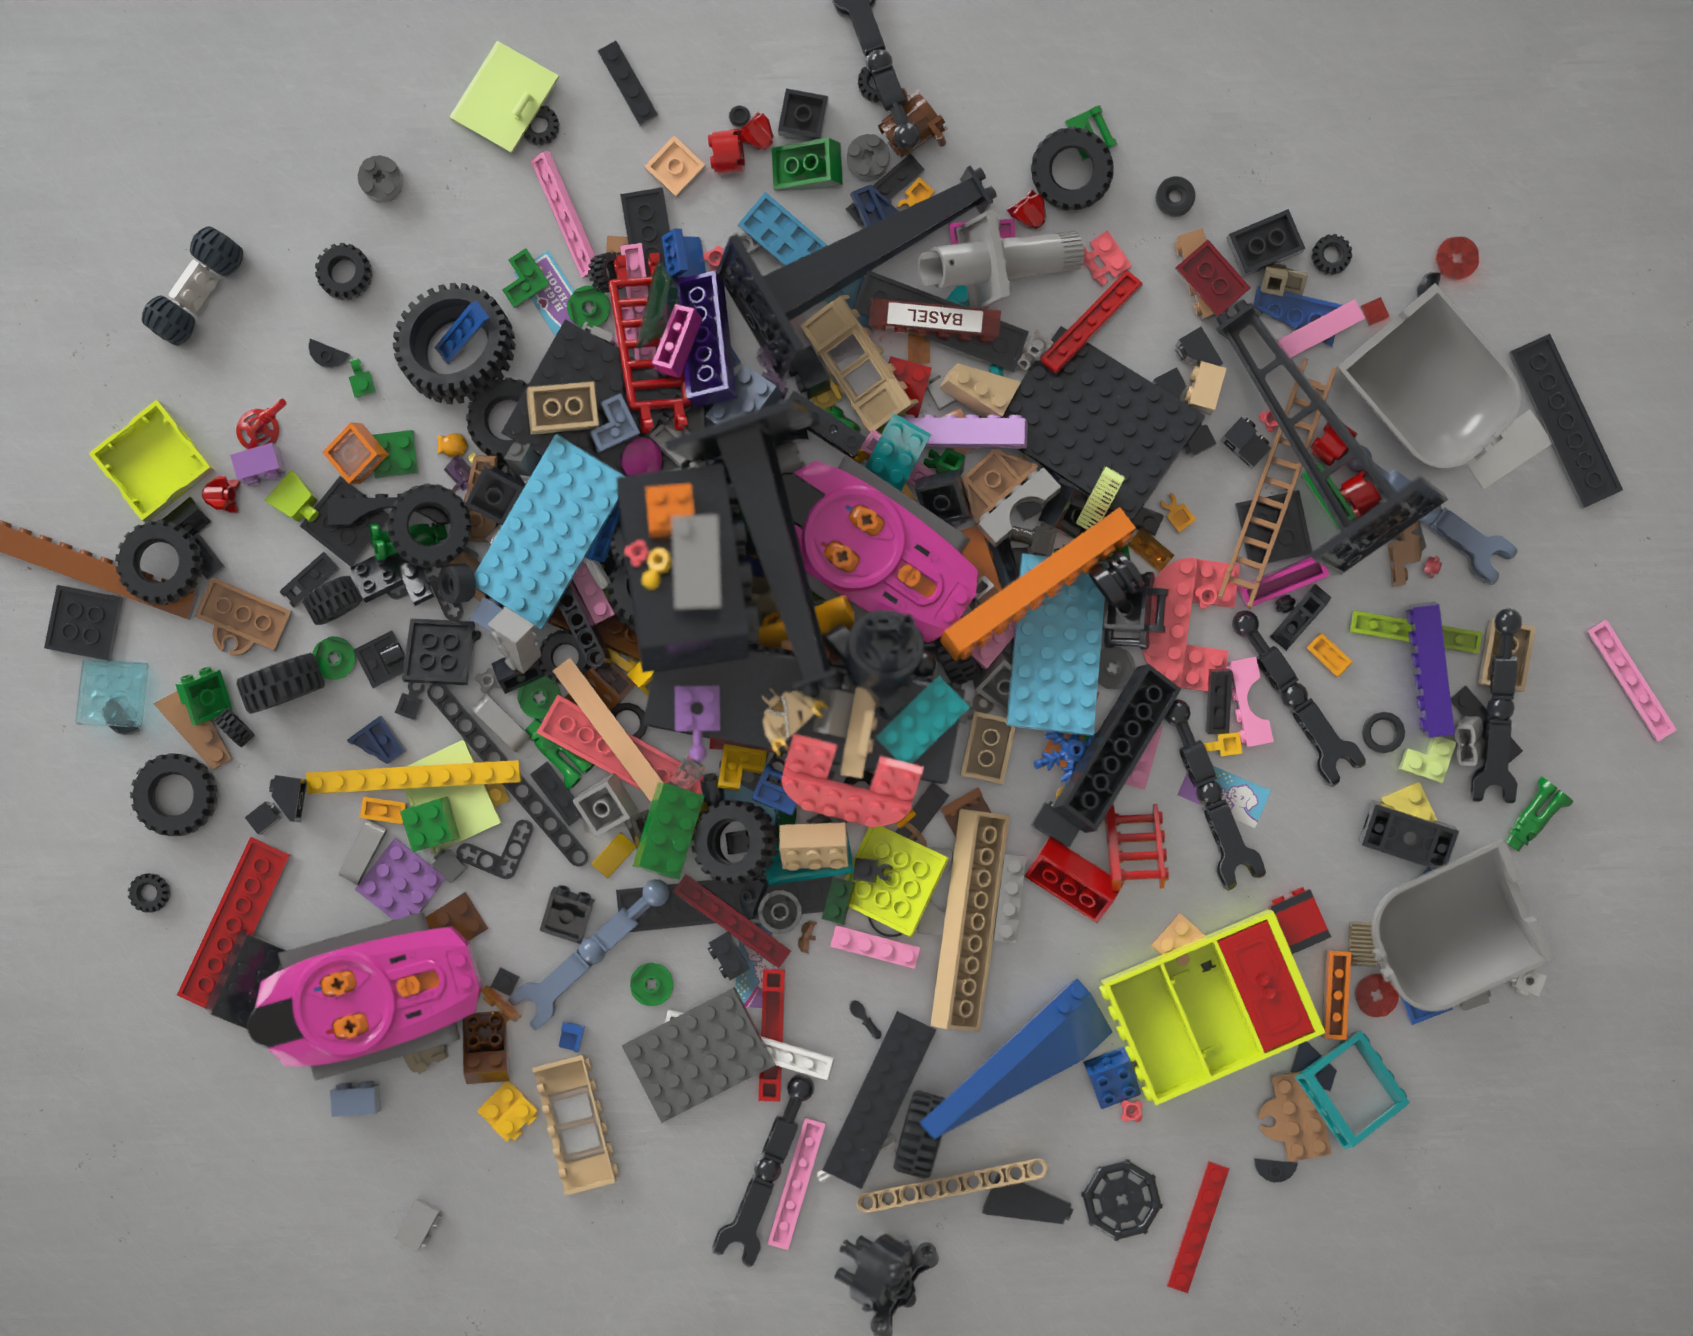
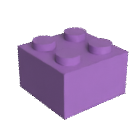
M273 443L230 455L237 480L243 484H248V486L260 484V480L265 478L269 480L278 479L282 473L286 472L280 449Z

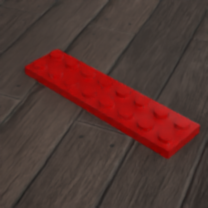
M253 837L249 838L177 996L205 1008L241 929L252 934L255 933L291 856L290 854Z

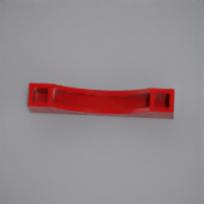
M764 968L761 1036L783 1043L785 969ZM774 1065L759 1073L758 1101H781V1066Z

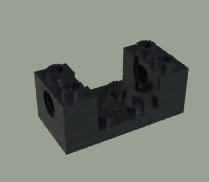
M1372 800L1358 841L1362 846L1437 869L1449 863L1459 830L1455 826L1437 820L1432 822L1395 810L1393 806ZM1407 832H1414L1416 834V840L1413 843L1408 844L1404 841V835Z

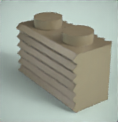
M1349 922L1348 952H1352L1351 966L1376 967L1377 960L1372 952L1375 948L1371 934L1372 923Z

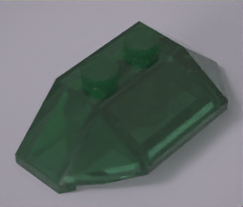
M658 262L653 270L636 348L639 349L663 336L674 305H679L680 297L677 296L679 288L662 262Z

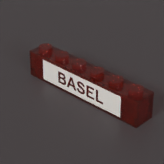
M871 298L868 327H873L872 330L878 332H885L887 328L894 329V333L907 334L908 330L916 331V335L929 336V333H937V337L941 338L959 335V339L963 340L981 337L980 341L993 342V339L999 337L1001 311Z

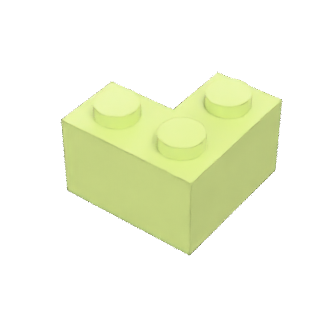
M1441 736L1431 737L1426 754L1411 749H1404L1397 770L1438 784L1443 783L1456 741Z

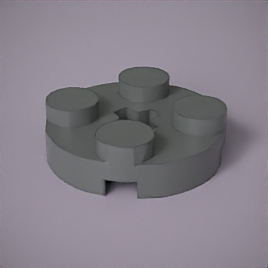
M1121 647L1103 648L1100 651L1098 684L1106 689L1114 690L1126 686L1135 671V662L1132 655ZM1110 662H1113V664L1118 663V673L1108 672L1107 668L1110 667Z

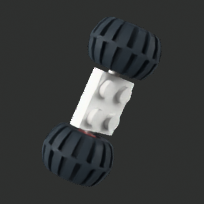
M211 226L200 229L193 236L190 244V253L203 264L201 265L192 260L168 295L176 300V304L160 295L151 299L145 305L142 312V323L152 330L153 333L172 345L177 346L187 341L195 328V318L182 308L185 307L196 314L219 281V278L209 270L211 269L225 277L234 273L240 267L243 260V249L227 235Z

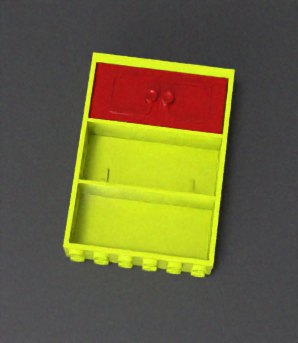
M1269 909L1101 980L1102 986L1099 987L1105 1001L1109 1000L1111 1005L1107 1007L1111 1018L1114 1021H1118L1119 1026L1116 1029L1120 1039L1127 1042L1128 1046L1124 1047L1131 1062L1135 1061L1136 1066L1133 1069L1137 1079L1140 1082H1144L1145 1086L1142 1087V1091L1148 1102L1152 1101L1155 1105L1325 1033L1274 911ZM1188 954L1190 957L1189 963L1185 966L1179 965L1177 957ZM1211 960L1212 965H1216V967L1203 973V968L1200 964Z

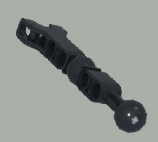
M832 0L836 12L851 20L866 59V68L873 76L883 107L886 112L891 111L896 124L893 134L894 142L899 148L904 150L913 149L918 145L921 134L915 124L908 122L903 106L906 105V100L892 65V57L886 51L872 12L876 0Z
M1507 608L1498 612L1494 620L1495 628L1501 634L1499 655H1493L1491 699L1487 704L1489 716L1486 726L1483 765L1471 776L1470 796L1473 802L1482 801L1485 790L1491 785L1502 787V797L1506 803L1513 804L1516 800L1518 785L1512 773L1508 771L1512 728L1510 717L1515 710L1513 700L1517 673V657L1512 656L1514 634L1521 629L1522 617L1516 610Z
M1248 610L1238 612L1232 620L1234 632L1241 637H1247L1259 654L1256 657L1259 668L1276 692H1281L1283 704L1293 709L1290 711L1318 754L1316 761L1317 772L1327 785L1331 787L1336 786L1340 781V775L1336 769V763L1339 758L1345 759L1354 768H1362L1366 764L1364 755L1355 743L1340 739L1313 699H1308L1306 687L1297 683L1299 679L1283 654L1275 646L1269 648L1259 633L1258 617Z
M1175 699L1165 716V720L1169 724L1176 726L1183 743V747L1179 749L1181 759L1193 787H1197L1196 796L1198 801L1205 806L1202 809L1220 853V859L1216 865V873L1223 888L1230 891L1237 884L1235 877L1237 866L1240 864L1246 866L1255 878L1265 876V866L1260 854L1256 850L1245 846L1226 799L1222 800L1223 788L1218 782L1214 781L1217 779L1207 750L1201 740L1195 741L1188 724L1191 715L1190 707L1185 701Z
M795 1075L788 1082L787 1091L790 1099L782 1117L777 1116L772 1124L761 1153L763 1157L755 1163V1175H752L734 1220L718 1229L712 1245L713 1254L722 1255L729 1244L740 1242L744 1246L742 1255L744 1266L752 1267L761 1249L756 1231L775 1185L773 1182L781 1175V1164L784 1163L796 1135L798 1123L794 1122L801 1103L810 1099L814 1093V1082L807 1075Z

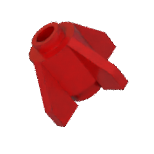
M757 112L752 120L740 129L741 134L738 136V140L755 147L757 150H766L773 144L772 138L774 135L769 119L764 113L760 114Z
M1033 189L1028 192L1025 198L1007 209L1011 217L1027 225L1029 229L1041 227L1045 223L1044 219L1047 216L1044 199L1039 193L1036 194Z
M218 476L203 488L202 498L207 505L216 510L238 513V506L234 502L236 498L235 490H237L241 482L237 479L227 480L226 476Z

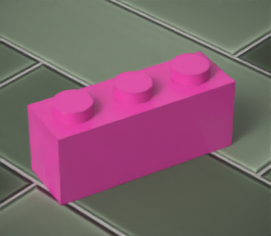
M677 304L674 305L652 362L660 373L680 378L702 322V317L695 309Z

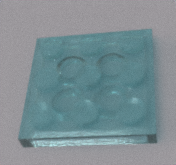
M82 660L76 724L142 727L148 663Z

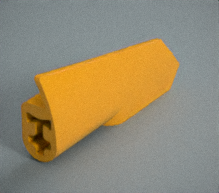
M845 595L824 601L823 604L815 606L822 635L839 624L844 625L848 631H851L856 623L854 621V610ZM779 611L768 614L764 618L763 626L759 627L760 630H758L759 643L755 644L772 649L781 647L782 640L790 641Z

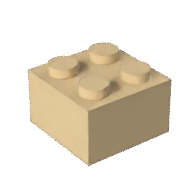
M1201 361L1199 366H1195L1192 370L1190 381L1193 382V385L1187 389L1184 402H1187V405L1198 412L1211 415L1215 411L1227 368Z

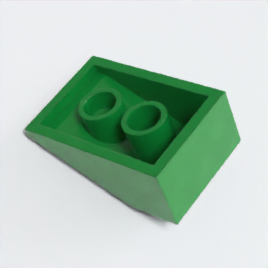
M828 137L773 147L774 190L815 189L843 185L841 143Z

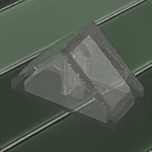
M687 754L668 782L674 786L690 790L706 770V766L701 762L692 760L690 755Z

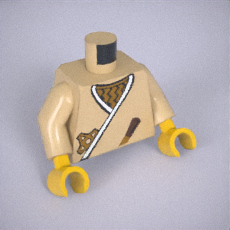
M770 688L762 696L770 706L764 712L766 716L763 719L765 735L772 744L774 751L780 755L779 747L785 746L788 749L785 742L814 714L822 717L823 715L819 713L820 708L825 707L828 709V706L812 696H803L802 692L795 690L790 693L786 691L779 697Z

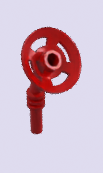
M279 399L272 407L265 410H249L240 417L236 426V434L242 446L248 450L259 447L257 443L265 441L268 436L271 439L266 444L276 443L280 429L275 417L287 405L285 399ZM257 414V417H253L244 423L249 416ZM272 422L273 430H268L267 424ZM241 430H246L248 437L251 438L249 444L244 440Z

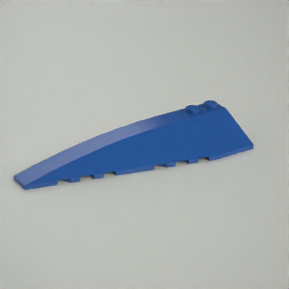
M1078 978L1070 982L920 1122L923 1128L933 1139H936L1083 1061L1113 1033L1092 994Z

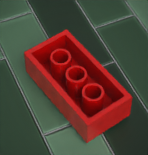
M1051 836L1036 855L1024 877L1095 923L1099 922L1120 892L1111 890V880L1108 873Z

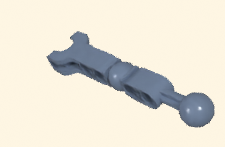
M1361 445V447L1372 459V455L1369 449ZM1352 459L1346 464L1354 472L1365 471L1367 473L1357 459ZM1377 465L1397 492L1412 482L1398 471L1392 470L1389 474ZM1441 505L1419 520L1421 523L1431 524L1429 526L1430 529L1468 557L1472 573L1487 584H1495L1499 579L1498 571L1491 565V555L1512 559L1517 554V548L1503 536L1486 537L1446 507L1442 509Z
M659 879L648 881L643 887V896L628 910L622 908L592 937L583 940L579 949L541 983H525L508 998V1002L513 1006L524 999L531 1000L536 1004L537 1014L530 1022V1026L534 1030L539 1029L554 1016L556 999L594 964L600 963L604 959L606 952L639 924L636 920L651 906H662L668 901L670 890L664 881Z

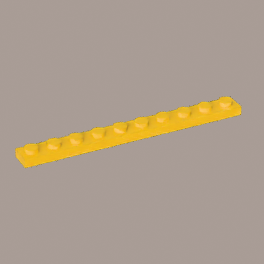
M520 760L306 772L307 794L522 782Z

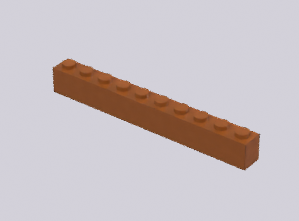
M0 520L1 553L185 619H191L199 597L193 594L194 589L189 591L190 594L187 597H181L180 601L176 603L170 602L167 605L147 603L131 595L127 588L121 584L119 580L121 577L116 572L117 566L112 565L113 560L102 556L100 560L92 558L93 553L83 549H80V552L73 551L72 545L61 541L59 545L51 543L52 538L41 534L39 538L31 536L32 531L22 527L19 528V531L11 528L12 524ZM141 571L144 577L151 582L163 583L168 581L162 578L159 582L153 579V574Z

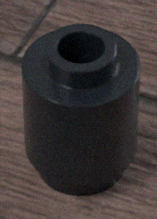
M716 773L705 774L703 779L700 780L702 795H704L703 800L707 803V806L719 804L725 798L724 789L717 787L719 776H716Z

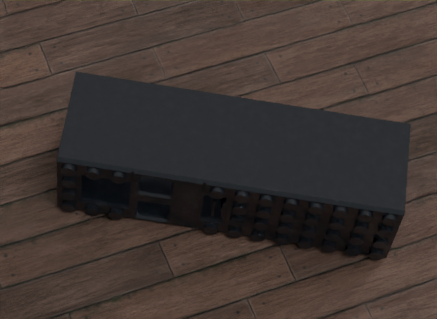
M755 644L753 648L748 647V659L653 671L643 724L652 728L693 735V731H675V687L720 686V731H702V737L709 739L713 737L773 749L772 744L765 735L763 719L766 716L764 712L770 706L762 696L770 688L779 697L786 691L788 693L794 690L801 692V689L793 687V683L803 680V676L796 657L790 656L788 651L775 649V653L769 652L766 646ZM828 659L830 671L835 669L843 671V674H848L845 666H835V664L831 663L832 659ZM913 675L910 679L911 684L908 686L903 684L896 687L903 697L906 706L888 719H885L879 713L875 704L873 717H877L876 729L870 732L869 739L874 740L872 751L866 754L864 769H876L880 756L897 760L875 737L935 679L927 678V681L923 682L918 681V676ZM822 683L817 684L820 693H821V688H823ZM855 683L853 689L850 691H842L839 687L833 690H838L855 695L856 688L862 687ZM949 683L948 685L964 701L965 690L961 689L962 685ZM820 693L812 697L819 701ZM696 702L691 706V711L695 715H700L704 711V706L702 703ZM814 714L795 734L837 745L833 761L842 763L847 737L843 738L814 732L813 727L816 714ZM960 718L912 763L913 765L923 767L920 780L943 785L948 783ZM793 736L785 742L788 749L785 746H781L778 750L788 754Z

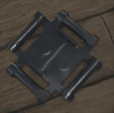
M1154 572L1140 574L1145 586L1141 589L1134 586L1136 589L1135 594H1132L1125 588L1123 591L1127 600L1118 607L1114 608L1105 598L1102 631H1105V648L1129 646L1148 649L1150 644L1149 632L1165 633V603L1169 590L1153 588L1155 581ZM1152 596H1157L1155 625H1150ZM1114 631L1140 633V638L1114 637Z

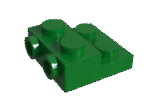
M211 667L201 668L198 670V675L188 674L180 677L181 682L175 684L181 704L186 705L192 725L197 726L218 717L226 708L231 711L233 710L221 670L211 669Z

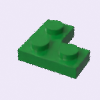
M527 248L508 259L520 278L503 288L502 291L513 308H516L548 287L550 283Z

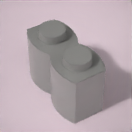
M1464 716L1456 725L1455 739L1459 745L1457 748V760L1460 766H1476L1484 757L1483 722L1479 716Z

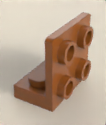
M979 787L940 808L955 837L960 809L992 813Z

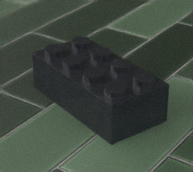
M241 929L204 1009L210 1015L250 1030L255 1011L259 1008H256L261 981L277 972L281 963L278 953L286 950L274 942Z

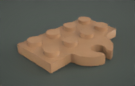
M212 577L195 617L214 625L212 633L214 643L222 652L226 649L225 641L228 638H234L236 646L230 650L229 655L236 656L251 650L255 643L275 651L292 611Z
M1303 1070L1273 1075L1272 1081L1276 1097L1267 1100L1261 1106L1258 1113V1120H1263L1268 1115L1276 1119L1274 1125L1266 1126L1263 1124L1260 1126V1129L1268 1138L1285 1142L1288 1162L1332 1154L1326 1123L1295 1078Z

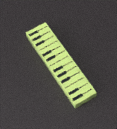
M1105 467L1076 524L1088 530L1101 521L1125 478Z

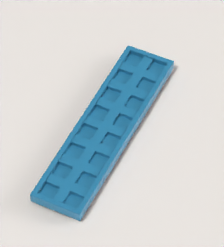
M766 192L737 225L784 266L828 246ZM864 276L824 301L829 304L841 295H848L850 299L846 303L852 310ZM861 314L857 318L862 327H868L872 334L882 323Z

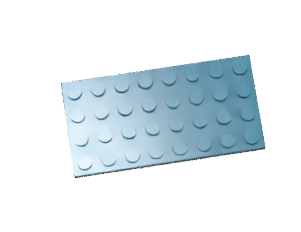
M555 434L474 573L476 588L538 628L544 629L618 503L616 477H623L624 475L561 435Z
M1023 553L1020 561L1019 578L1048 557ZM1082 572L1077 577V581L1070 586L1065 584L1056 596L1051 599L1049 596L1046 597L1039 608L1034 611L1029 609L1025 614L1026 616L1018 623H1015L1006 726L1087 736L1094 735L1105 597L1093 583L1088 573L1084 574Z

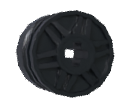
M1118 549L1113 552L1117 562L1110 556L1106 557L1109 565L1108 569L1098 563L1087 571L1098 590L1114 608L1127 600L1123 591L1125 588L1132 594L1136 593L1132 583L1140 589L1145 586L1137 567Z

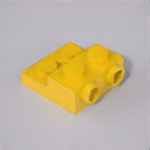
M505 1081L477 1112L508 1142L510 1139L515 1141L523 1133L520 1129L525 1123L530 1125L538 1117L535 1113L539 1109L511 1081Z

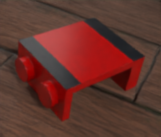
M1304 887L1292 891V896L1286 899L1284 896H1280L1271 900L1273 904L1268 906L1269 910L1274 911L1292 954L1331 938L1311 890H1304Z

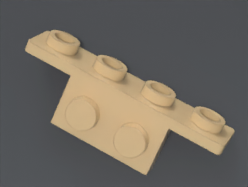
M857 687L855 690L841 767V775L862 778L866 754L872 751L874 740L869 739L871 730L875 731L877 717H873L875 702L870 693L864 688Z

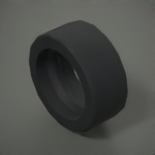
M621 703L615 706L611 711L615 718L620 712L626 710L632 711L638 716L640 726L633 736L641 739L648 727L643 724L645 712L638 705L632 703Z
M1380 712L1373 714L1366 720L1363 725L1362 736L1368 748L1374 752L1387 753L1400 747L1404 741L1405 728L1398 716L1389 712ZM1379 720H1388L1396 728V738L1389 745H1379L1372 739L1371 728Z

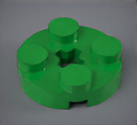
M582 286L576 289L567 302V313L571 321L580 328L583 327L585 322L591 328L593 326L600 327L608 320L610 302L607 295L602 293V291L598 292L596 287ZM587 302L595 305L592 313L583 311V307L586 306Z
M331 636L323 639L315 646L312 653L317 659L322 676L330 680L346 678L356 664L354 647L341 637ZM337 652L340 660L339 662L336 661L335 664H331V660L328 657Z
M544 676L520 687L517 699L520 708L527 716L535 719H544L557 695L561 696V692L554 681ZM539 691H542L543 696L546 698L545 701H541L538 704L533 697L534 694H539Z
M652 962L639 966L633 972L630 981L633 997L636 1001L646 1006H656L664 1003L671 996L674 986L670 971L665 966ZM648 979H650L651 981L654 979L657 980L656 990H654L653 988L648 990L646 988L648 986V983L646 982Z

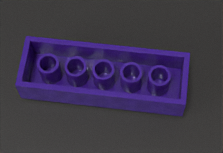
M716 271L675 280L677 305L693 308L702 317V322L684 366L687 399L697 408L737 398L724 280Z
M1435 601L1410 604L1409 610H1406V620L1412 631L1408 632L1410 645L1414 646V653H1411L1412 666L1417 670V674L1413 675L1415 688L1419 690L1420 695L1416 696L1417 708L1422 711V717L1419 718L1420 731L1422 730L1429 738L1454 735L1455 730L1440 605Z

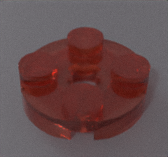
M1450 237L1438 247L1435 263L1438 270L1445 277L1458 281L1469 277L1479 265V251L1475 243L1469 238ZM1452 254H1462L1461 260L1463 262H1453Z
M1372 974L1362 978L1357 983L1354 991L1358 1008L1364 1014L1371 1017L1387 1016L1395 1009L1399 1000V994L1390 981L1386 982L1382 974ZM1379 989L1382 999H1377L1374 1002L1371 992H1376Z

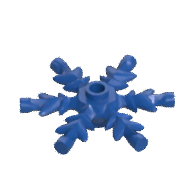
M1044 730L1048 733L1044 735V738L1054 740L1052 744H1060L1061 750L1060 752L1051 750L1052 754L1042 752L1044 758L1034 761V767L1040 769L1047 765V770L1050 771L1055 763L1058 767L1061 760L1066 761L1068 766L1062 770L1066 773L1060 779L1061 782L1066 781V785L1075 770V766L1082 759L1097 732L1092 739L1088 736L1086 742H1081L1079 734H1072L1069 739H1065L1062 732Z

